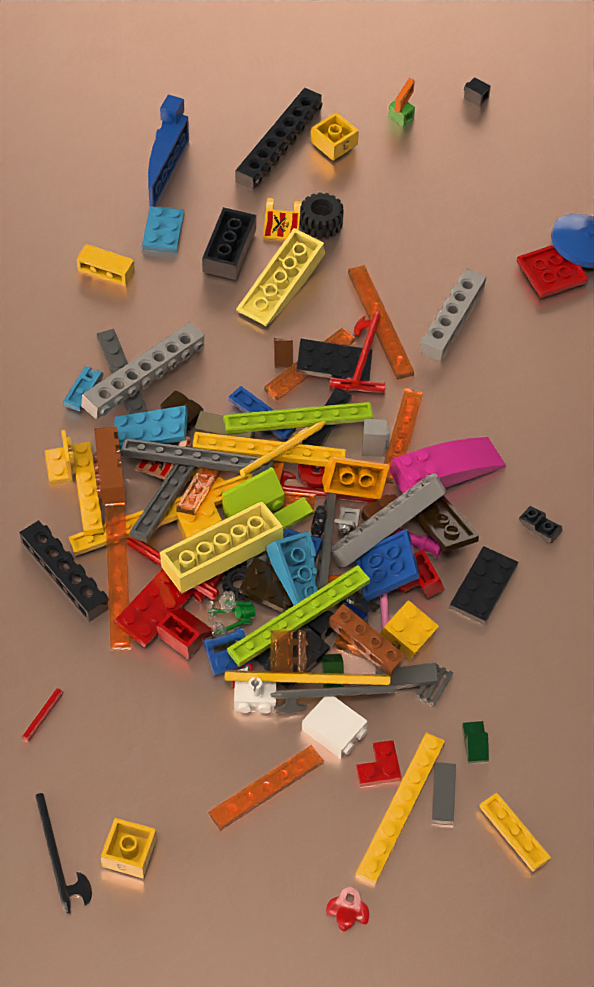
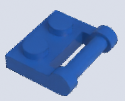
M238 628L233 633L212 640L210 638L203 640L213 675L239 667L228 654L227 649L214 653L213 648L237 639L240 641L245 637L243 628ZM252 659L243 664L242 666L252 663Z

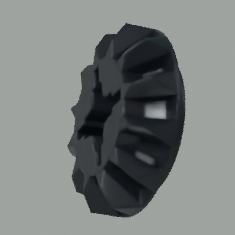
M318 506L314 512L311 533L314 536H318L324 529L327 516L325 506Z

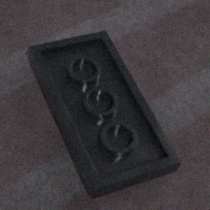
M301 338L296 373L325 378L347 379V377L353 379L362 348ZM372 349L369 351L360 380H370Z
M483 546L451 601L449 609L485 625L519 562Z

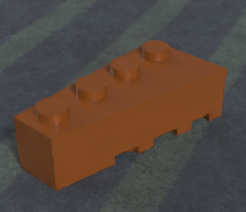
M117 426L95 428L97 452H93L97 496L102 497V505L126 502Z

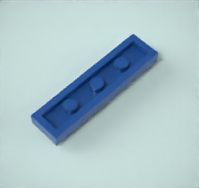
M242 386L228 396V401L244 413L273 411L271 407ZM296 428L268 431L284 442L296 431Z

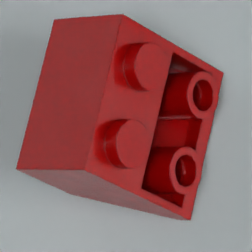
M184 608L170 611L157 624L158 638L187 659L202 646L203 640L208 639L214 633L211 627Z

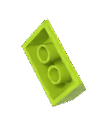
M273 467L223 492V515L227 519L261 501L271 512L279 510L285 505V494Z

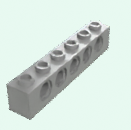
M466 269L465 273L459 276L457 286H453L450 292V298L445 299L442 311H438L435 323L430 324L427 336H423L421 339V354L437 361H442L484 290L486 276Z

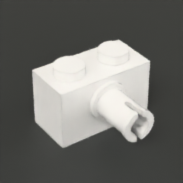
M255 677L249 681H235L234 711L242 713L257 711L264 714L275 712L276 698L271 697L270 694L276 692V682H263L258 677L256 681H254Z

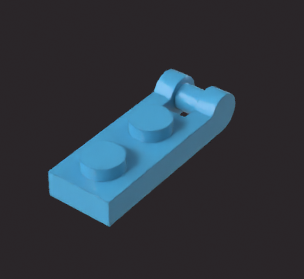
M85 366L63 401L64 406L80 412L83 408L81 406L82 394L97 385L102 380L104 373L99 370L94 371L91 367Z

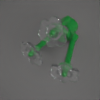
M225 591L224 596L220 597L221 609H217L213 601H208V620L210 623H213L211 631L215 638L227 635V631L243 624H250L251 619H254L256 615L255 606L251 602L235 601V594L231 591ZM217 613H235L236 617L240 618L241 621L225 627L221 622H214V617H217Z

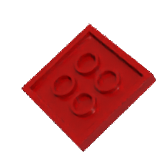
M553 245L517 257L518 265L541 299L588 283L589 278L581 266L565 259L557 252Z

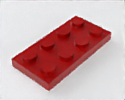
M162 568L115 619L114 624L145 648L157 635V624L170 611L181 609L196 590L191 588L181 593Z

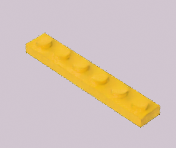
M91 442L72 445L84 535L104 533L100 500L97 496Z

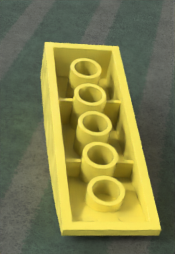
M294 228L236 311L267 327L294 298L326 254L324 243Z

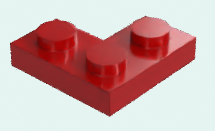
M394 740L373 743L376 762L356 765L360 787L399 782L402 779Z

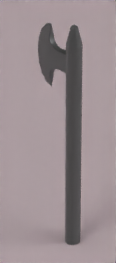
M395 684L281 690L271 693L270 696L286 699L285 704L276 706L274 709L280 713L291 714L303 711L308 707V705L298 704L297 698L395 693L396 689Z

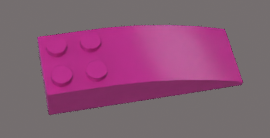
M479 437L440 443L392 459L389 472L403 494L430 474H437L444 488L505 468L506 464L488 437Z

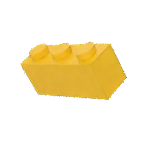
M85 244L77 257V268L79 271L123 286L127 285L135 272L133 259L100 249L96 246Z

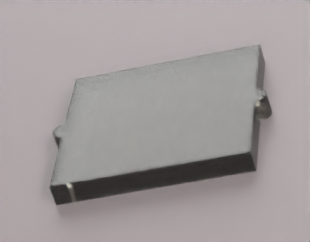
M358 592L344 599L367 614L375 612L380 608L379 604L372 600L366 601L363 595Z

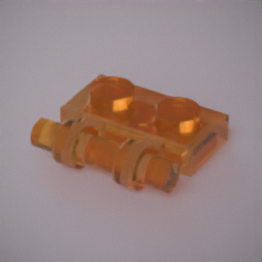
M271 630L270 671L293 672V663H298L297 672H306V664H308V657H306V645H308L306 631H298V639H293V630ZM293 645H298V657H293Z

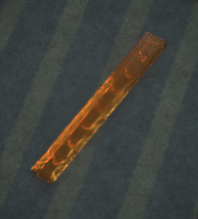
M365 265L348 269L349 277L369 320L373 318L377 310H380V320L375 333L396 379L414 376L415 371Z
M125 503L105 504L111 651L131 650V636L114 624L115 619L129 605Z

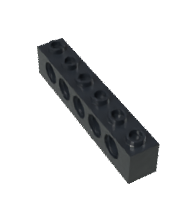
M38 520L19 532L21 543L88 622L109 610L107 594L97 588V584L92 577L88 578L82 565L75 563L73 555L63 549L61 541L52 536L51 530L47 525H43Z

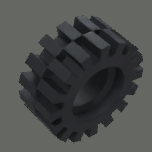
M236 565L235 569L232 567L229 569V572H224L222 589L228 600L232 597L234 601L237 599L242 602L244 599L245 602H248L249 596L238 592L239 588L234 587L233 582L243 580L249 567L245 569V565H242V568Z

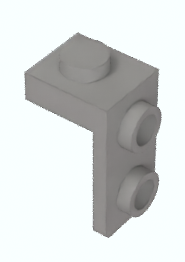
M341 507L340 517L334 521L341 534L348 535L359 526L361 510Z

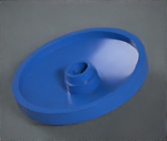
M571 213L560 217L555 222L551 231V241L554 248L568 261L579 266L594 268V216Z

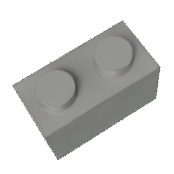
M364 419L362 456L385 457V450H389L391 428L387 427V420Z

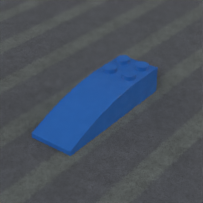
M182 115L176 125L162 121L161 128L157 129L156 139L149 159V206H156L189 142L188 116Z

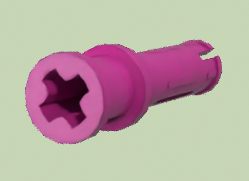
M398 528L388 536H393L404 529ZM409 532L412 546L417 547L419 551L424 549L425 552L434 555V558H439L442 549L436 541L429 539V536H418Z

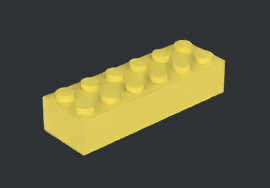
M261 501L161 551V566L178 590L183 593L266 551V546L276 540L283 539V526Z

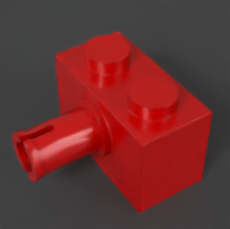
M424 549L414 553L420 578L400 586L399 589L402 594L416 586H421L428 599L445 590Z

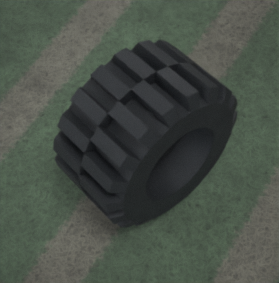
M322 192L311 194V197L307 196L300 206L301 229L305 230V233L307 235L310 234L313 238L318 237V239H322V237H325L327 239L329 236H335L343 226L344 209L339 198L336 199L334 195L330 196L329 193L322 194Z

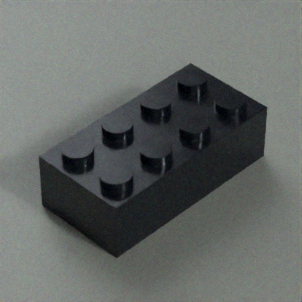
M223 207L202 257V271L204 273L237 280L256 231L257 215Z

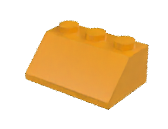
M332 457L325 466L322 478L324 492L380 499L389 464Z

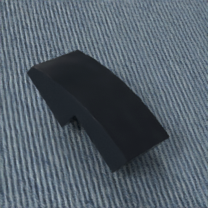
M529 506L519 517V521L528 529L550 543L563 531L561 525L547 519L546 513L532 506Z

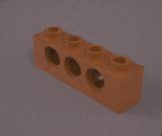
M344 604L330 617L329 627L390 677L404 663V653Z

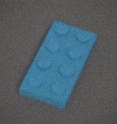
M186 405L115 416L114 426H117L120 450L125 438L162 444L185 441L188 419Z

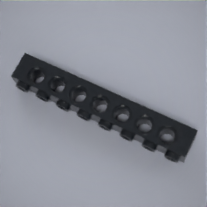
M304 87L235 170L236 183L253 190L262 182L263 177L269 174L272 166L278 163L280 156L287 152L289 145L295 142L298 134L304 131L307 123L313 120L316 112L321 110L323 105L321 94Z

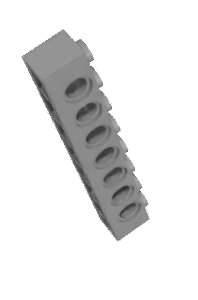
M189 322L83 393L81 406L96 420L101 416L107 415L114 407L120 406L126 399L135 396L139 390L148 387L152 381L161 378L168 370L174 369L177 364L187 360L196 351L199 352L204 346L205 334Z

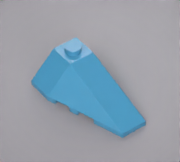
M309 531L276 540L265 547L272 567L293 605L298 604L318 591L315 582L317 569L314 565L316 551Z

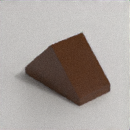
M292 337L274 338L275 369L293 368Z

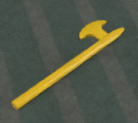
M326 422L316 423L297 432L284 444L241 469L240 474L245 477L321 430Z

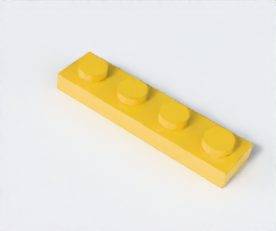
M498 793L480 803V809L532 872H535L550 861L551 857Z

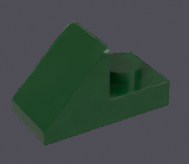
M483 721L463 723L462 730L468 764L489 762L488 733L485 732Z

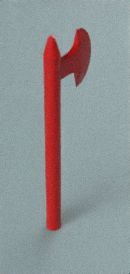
M380 310L375 312L371 320H365V316H363L354 327L355 335H359L365 328H369L351 382L353 386H358L380 320Z
M283 470L280 484L284 493L327 497L329 492H324L322 489L284 485L287 479H296V476L289 471ZM336 494V499L365 503L374 502L373 498Z

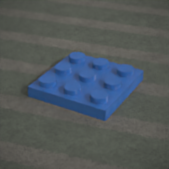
M403 530L380 541L356 559V564L370 578V583L362 588L363 597L366 601L420 578L410 533L407 530Z

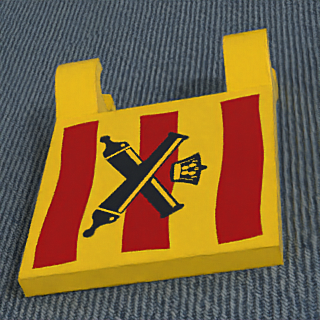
M267 198L263 239L285 241L294 228L299 230L301 201H294V211L273 210L274 199Z

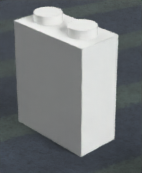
M325 696L302 721V730L340 759L345 754H350L358 739L362 740L368 732L367 720L334 696Z

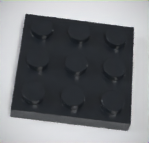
M305 624L253 659L265 671L308 672L330 650V646ZM297 682L278 683L286 690H290Z

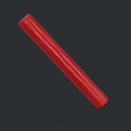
M56 688L25 731L22 739L27 742L31 739L63 694L62 690Z

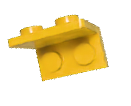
M61 430L64 447L45 450L50 485L73 482L72 474H76L70 436L66 437L65 430Z

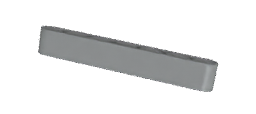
M430 474L335 543L331 547V554L339 567L351 564L444 495L446 489L438 475Z

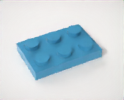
M150 206L142 250L177 253L184 210Z

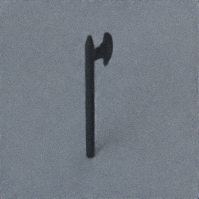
M38 793L35 797L61 904L65 912L69 914V897L80 896L83 899L84 905H87L92 896L91 885L84 874L76 872L78 881L73 885L66 886L44 794Z

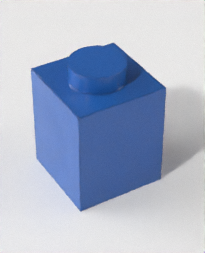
M168 94L160 107V118L162 121L176 125L184 113V99Z

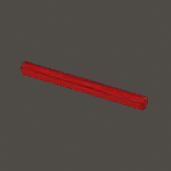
M132 537L127 539L128 546L161 566L160 552L144 541ZM206 581L194 587L212 600L219 596V590Z

